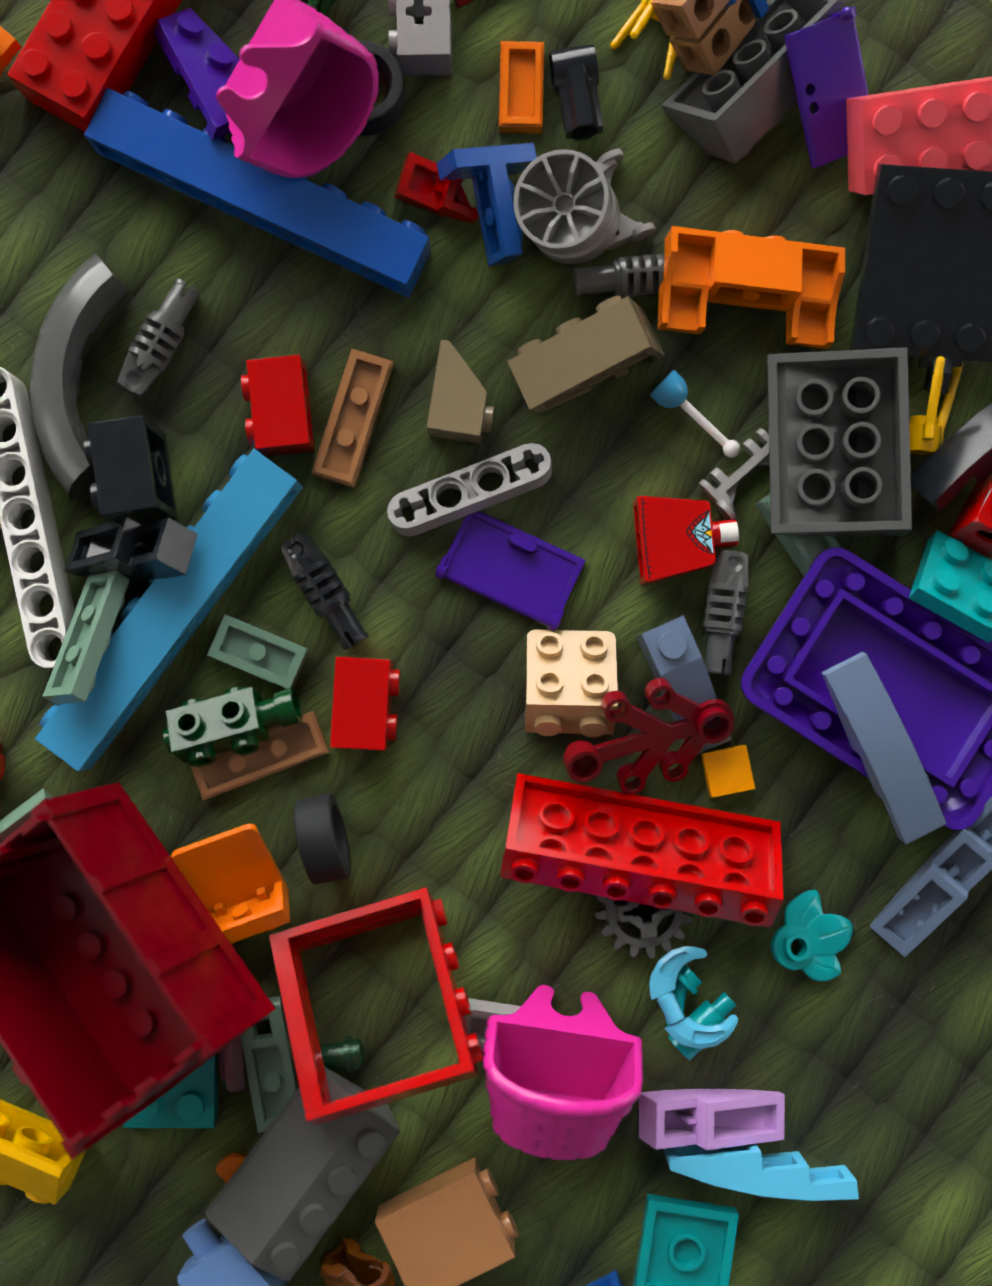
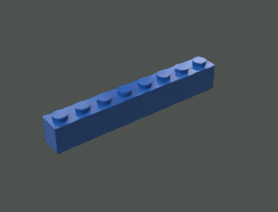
M107 88L84 134L97 154L405 297H410L431 254L429 236L426 235V231L419 225L408 220H403L402 223L396 222L386 217V213L380 207L370 202H362V205L347 199L346 194L342 190L331 184L323 183L321 187L308 181L307 177L287 178L244 162L235 157V147L228 144V140L224 136L212 141L205 128L203 131L189 126L186 119L171 110L165 109L161 113L152 109L143 98L130 91H125L122 95Z

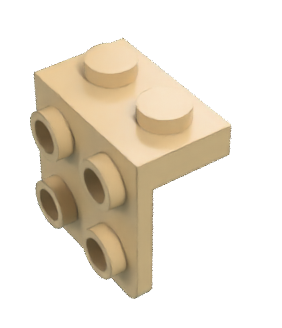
M531 630L527 634L525 732L538 733L543 736H553L558 733L582 734L587 737H598L603 734L613 735L615 723L610 722L606 718L601 708V700L607 693L618 691L615 635L609 631L556 630L554 632L551 630ZM618 703L614 704L610 710H617Z

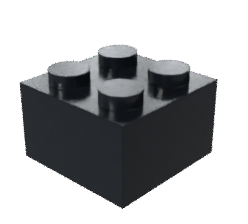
M143 415L87 423L89 438L84 439V451L87 462L90 466L94 467L96 483L91 484L90 494L95 510H100L101 516L112 521L128 517L141 525L168 517L178 520L166 434Z

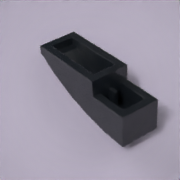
M125 517L77 532L64 572L70 575L88 577L89 575L118 571L130 580L163 579L186 575L198 534L169 517L144 525Z

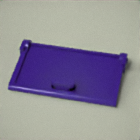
M855 6L844 7L842 10L830 14L828 19L784 36L811 168H817L848 155L846 99L869 95L855 17L857 16ZM811 106H814L813 113L810 112Z
M477 511L465 516L447 556L444 555L440 564L436 567L435 577L442 580L445 578L548 626L547 629L555 632L561 625L560 620L564 614L563 608L585 560L483 512Z

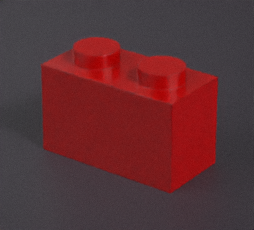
M300 354L246 360L248 374L241 375V388L244 401L251 402L252 418L245 421L249 445H255V449L265 457L315 452L307 369Z
M354 657L335 658L330 747L387 750L389 741H396L398 714H390L391 696H399L401 672L400 670L393 669L392 660Z

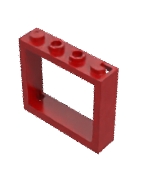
M427 887L269 935L306 1121L319 1125L480 1076L476 1063L483 1061L482 1049L477 1034L468 1033L464 1016L471 1014L470 1003L464 986L456 987L452 971L460 969L453 942L445 944L441 929L442 926L448 925L446 912L442 900L434 901ZM422 915L459 1063L332 1101L300 952Z

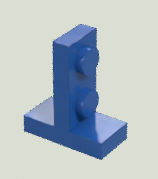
M534 143L453 149L436 163L440 181L472 178L488 266L504 265L523 254L521 248L523 233L521 227L516 222L513 206L514 186L508 175L519 174L537 158Z

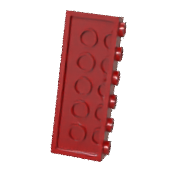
M517 773L500 876L520 883L549 886L567 892L592 894L607 897L611 900H624L651 905L659 909H672L698 914L702 917H715L742 922L750 926L771 927L784 900L781 822Z

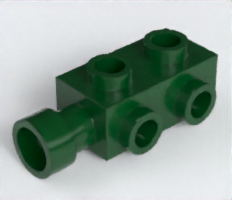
M234 687L226 690L221 696L206 700H187L181 704V707L167 710L168 728H164L163 738L170 754H174L184 763L189 762V765L192 767H204L213 764L216 761L217 754L231 750L235 755H247L256 752L259 749L260 742L270 740L268 727L278 724L287 727L302 723V710L298 696L293 688L276 692L273 698L263 701L261 696L252 687Z

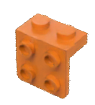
M254 824L239 826L176 849L171 853V858L231 945L264 931H272L290 922L288 886L258 828Z

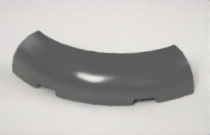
M96 252L74 272L51 304L36 341L31 365L30 397L36 434L53 474L71 500H75L90 488L92 483H96L94 467L89 465L85 456L84 439L87 438L82 422H80L76 395H79L82 369L81 355L89 334L94 333L105 314L128 292Z

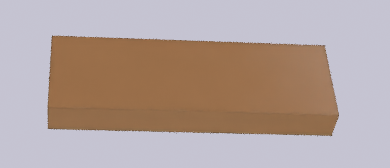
M351 349L311 472L313 476L355 489L395 366L393 361Z
M312 711L302 715V723L287 727L278 724L268 728L270 740L260 742L259 749L254 753L235 755L231 750L217 754L216 761L211 765L204 767L190 766L202 799H209L330 753L316 712Z

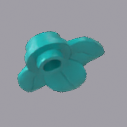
M805 891L792 899L786 906L784 926L780 927L771 939V953L776 962L785 969L801 970L806 976L815 981L831 980L841 974V966L835 954L842 951L850 943L853 924L843 916L829 913L823 914L818 891ZM795 939L799 943V950L796 955L791 951V944Z

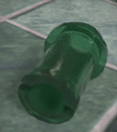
M346 1036L343 1042L320 1045L324 1067L331 1071L348 1069L349 1073H354L356 1068L364 1066V1049L361 1039L353 1040L352 1036Z

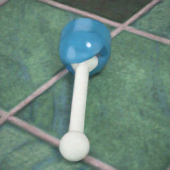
M673 369L649 396L662 407L675 408L680 406L723 446V453L727 457H736L740 453L739 443L735 440H728L686 400L688 395L686 381Z

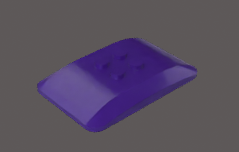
M841 547L827 549L816 557L745 669L741 678V690L744 697L751 704L869 779L860 755L850 745L821 673L863 651L871 661L916 750L947 824L943 826L953 830H963L972 826L984 810L986 802L992 797V641L988 643L909 599L911 592L909 588L849 550Z

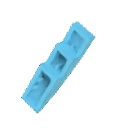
M697 1144L664 1149V1155L671 1171L716 1187L762 1197L794 1200L859 1199L857 1180L846 1165L809 1168V1165L799 1151L761 1155L757 1144L705 1150Z

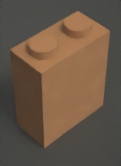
M476 1157L379 1204L375 1224L405 1286H459L515 1258V1238L519 1237L517 1226L509 1210L501 1212L495 1196L499 1195V1191L494 1177L488 1168L483 1171L481 1170Z

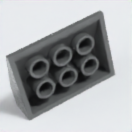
M907 347L768 354L771 535L890 537L906 535L912 530Z

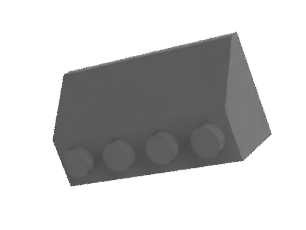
M768 0L767 4L770 9L762 18L755 19L752 29L716 76L695 72L661 105L664 112L708 155L736 163L739 159L746 156L751 151L752 146L771 128L778 125L783 116L797 103L784 36L830 18V14L846 7L843 0Z
M325 1068L332 1101L366 1091ZM298 1087L206 1210L207 1219L251 1265L289 1282L401 1130L388 1104L316 1125L306 1121L300 1087Z

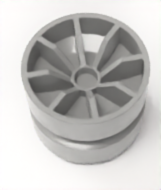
M561 149L550 151L533 160L519 177L513 201L517 222L523 232L547 257L563 264H581L598 257L608 248L618 230L620 208L617 197L605 175L590 157L574 150Z

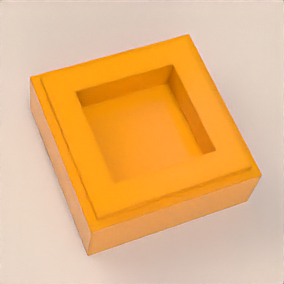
M743 744L700 754L709 797L713 798L755 789L746 745Z

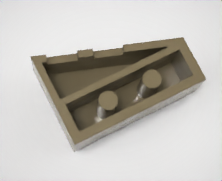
M614 296L600 303L595 308L597 313L582 321L578 317L564 322L556 328L557 335L544 342L541 339H535L517 349L518 356L507 362L529 410L539 413L545 412L591 391V386L612 375L618 379L629 374L628 367L651 356L653 363L665 358L666 356L645 311L628 296L623 299L620 296Z

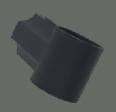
M590 44L549 51L551 82L554 93H558L565 137L575 141H582L602 133L603 121L597 91L599 72L594 45Z

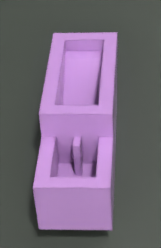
M676 1089L641 1092L639 1096V1138L656 1150L695 1144L705 1150L784 1140L785 1094L778 1091Z

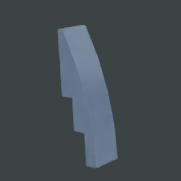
M862 651L821 672L850 745L860 755L874 792L883 800L897 837L905 844H908L947 824L910 737L867 654Z
M992 797L984 805L985 808L975 823L966 829L955 830L871 923L870 928L904 957L913 951L968 898V892L992 870Z

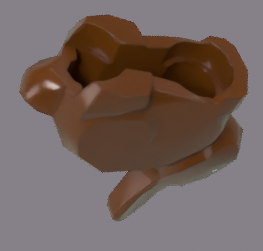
M344 1237L335 1250L326 1251L319 1259L321 1277L324 1279L325 1286H398L395 1285L390 1265L385 1261L382 1262L366 1254L362 1246L354 1239Z

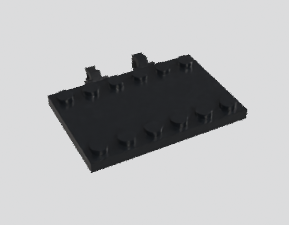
M878 164L850 350L907 347L908 356L919 357L918 367L927 368L924 389L929 391V393L936 359L939 356L945 358L941 394L948 393L952 366L962 367V360L992 362V172Z

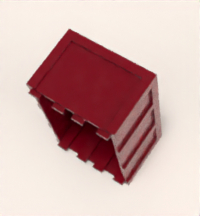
M119 782L42 800L30 811L32 816L0 843V1043L15 1064L12 1067L13 1071L22 1084H28L64 1139L61 1144L71 1160L145 1110L276 1009Z

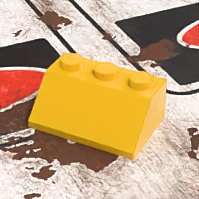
M0 1099V1185H10L24 1191L26 1197L34 1202L56 1205L70 1189L86 1151L71 1160L61 1144L64 1139L52 1121Z

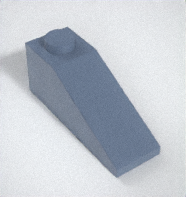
M684 616L636 636L655 679L664 678L668 680L676 693L699 704L707 700L717 699L703 658ZM661 690L662 696L665 694L666 690ZM669 709L674 722L685 719ZM731 736L719 743H706L697 755L732 740Z

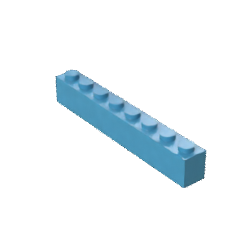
M254 448L248 456L243 454L235 461L229 471V476L232 478L223 490H215L207 498L202 507L204 515L195 527L192 525L187 527L197 533L198 536L186 575L148 580L151 585L141 598L137 596L132 599L123 610L121 618L124 621L114 634L110 633V644L102 655L95 675L96 682L94 688L88 695L86 702L60 704V706L55 704L42 717L39 723L42 729L35 737V740L75 770L84 771L94 767L303 489L302 485L295 478Z

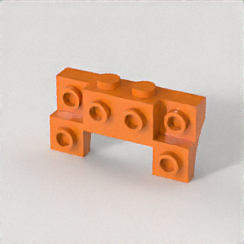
M672 226L665 238L664 279L659 287L657 330L701 335L706 328L707 302L786 311V344L828 349L834 343L837 304L845 276V248L788 241L786 238L776 235L767 237L749 236L737 230L717 232Z

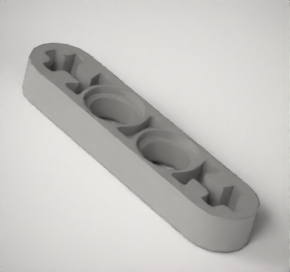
M524 444L395 495L388 504L387 514L390 523L399 534L409 537L415 536L539 488L547 483L552 474L550 454L546 448L539 444ZM533 459L535 464H538L539 471L531 474V471L525 467V461ZM512 465L513 473H515L517 480L513 483L510 481L509 471L506 468ZM486 473H497L503 478L502 485L495 491H484L478 485L479 480ZM452 488L461 492V500L454 507H443L437 501L438 496L445 489ZM428 497L435 512L429 515L423 500ZM410 506L415 511V519L407 522L402 517V509Z

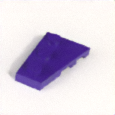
M191 8L158 19L154 34L175 73L182 76L190 89L188 97L194 109L202 111L207 121L205 129L209 137L214 141L231 133L228 128L230 123L226 117L227 113L218 103L216 93L221 87L226 85L240 59Z

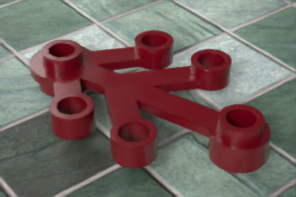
M656 678L651 680L645 687V696L650 705L657 710L668 708L685 718L668 723L631 705L623 692L611 691L601 700V708L606 718L614 723L623 722L641 732L596 745L582 740L575 741L566 748L563 755V763L571 779L577 782H588L600 774L603 762L643 751L634 764L623 765L616 773V780L625 794L632 795L640 792L645 787L646 778L657 763L667 781L677 782L687 775L688 766L706 743H719L730 736L734 727L733 711L726 702L718 699L707 700L699 704L676 693L668 680ZM666 690L663 696L654 697L657 692ZM623 703L619 709L610 710L614 704ZM686 738L678 751L666 753L674 741ZM679 763L676 768L668 769L671 765ZM636 776L633 781L625 782L629 777Z

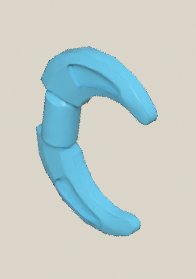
M683 946L672 949L656 963L649 980L651 1000L657 998V1002L669 1026L665 1027V1030L675 1041L684 1046L698 1049L717 1046L734 1031L738 1023V1017L735 1014H731L725 1021L712 1026L702 1025L690 1017L684 1018L675 995L671 991L676 989V980L681 968L691 960L705 958L707 952L703 948Z

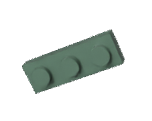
M118 571L89 575L87 577L42 697L55 704L86 702L88 695L94 688L96 682L95 675L102 655L110 644V633L117 614L124 605V595L130 581L129 578Z

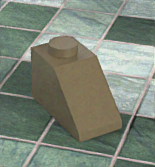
M441 340L427 421L429 437L481 444L482 432L491 433L494 406L487 405V391L452 343L448 340Z

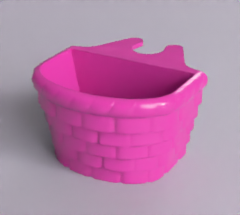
M274 0L249 45L241 49L240 60L226 85L221 87L216 93V99L227 113L226 117L230 123L228 128L232 134L231 140L235 146V157L276 175L279 174L280 176L292 179L312 177L329 167L331 163L337 161L345 154V151L349 149L367 125V120L374 108L373 104L379 91L377 63L373 54L368 52L358 40L348 35L341 27L337 26L322 13L317 12L316 9L299 0Z
M540 985L516 1012L509 1015H492L487 1020V1028L485 1030L486 1041L483 1048V1068L486 1072L485 1081L489 1095L492 1126L495 1134L499 1135L501 1140L515 1149H521L524 1153L542 1158L549 1157L553 1160L590 1158L605 1150L621 1119L630 1112L633 1103L641 1095L643 1084L642 1040L637 1036L626 1034L618 1029L596 994L592 992L582 993L580 997L582 1011L574 1016H565L556 1012L551 1005L554 990L548 985Z

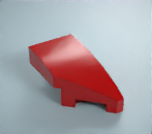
M412 152L406 156L393 198L438 215L472 224L477 221L479 215L476 207H471L461 185L463 179L440 181L435 162Z

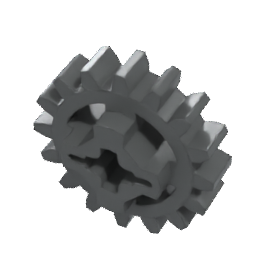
M595 895L598 901L604 903V907L594 910L596 919H607V922L600 928L603 936L615 933L616 935L612 941L613 947L618 950L627 943L628 952L631 957H636L639 949L644 948L649 958H654L655 946L660 944L663 949L670 952L672 948L668 939L672 936L681 940L685 938L684 933L679 928L680 923H692L693 918L683 911L649 907L647 908V916L641 917L636 910H632V908L638 907L640 903L611 900L607 897ZM671 915L664 928L657 932V926L664 916ZM616 921H621V923L630 921L637 927L639 936L624 931Z

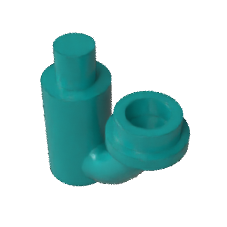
M686 964L678 973L676 989L671 991L674 993L682 1012H684L685 998L688 990L695 995L698 992L696 988L702 983ZM723 992L712 1004L706 999L688 1017L702 1025L712 1026L725 1021L724 1017L737 1005ZM670 1034L668 1036L673 1045L689 1061L702 1050L684 1046L675 1041Z

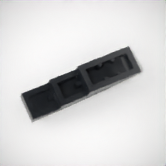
M992 403L977 413L946 440L911 475V486L940 511L972 477L983 483L992 474Z

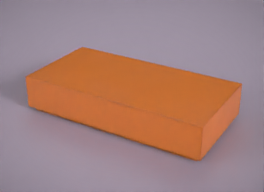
M501 41L499 133L542 134L544 42Z

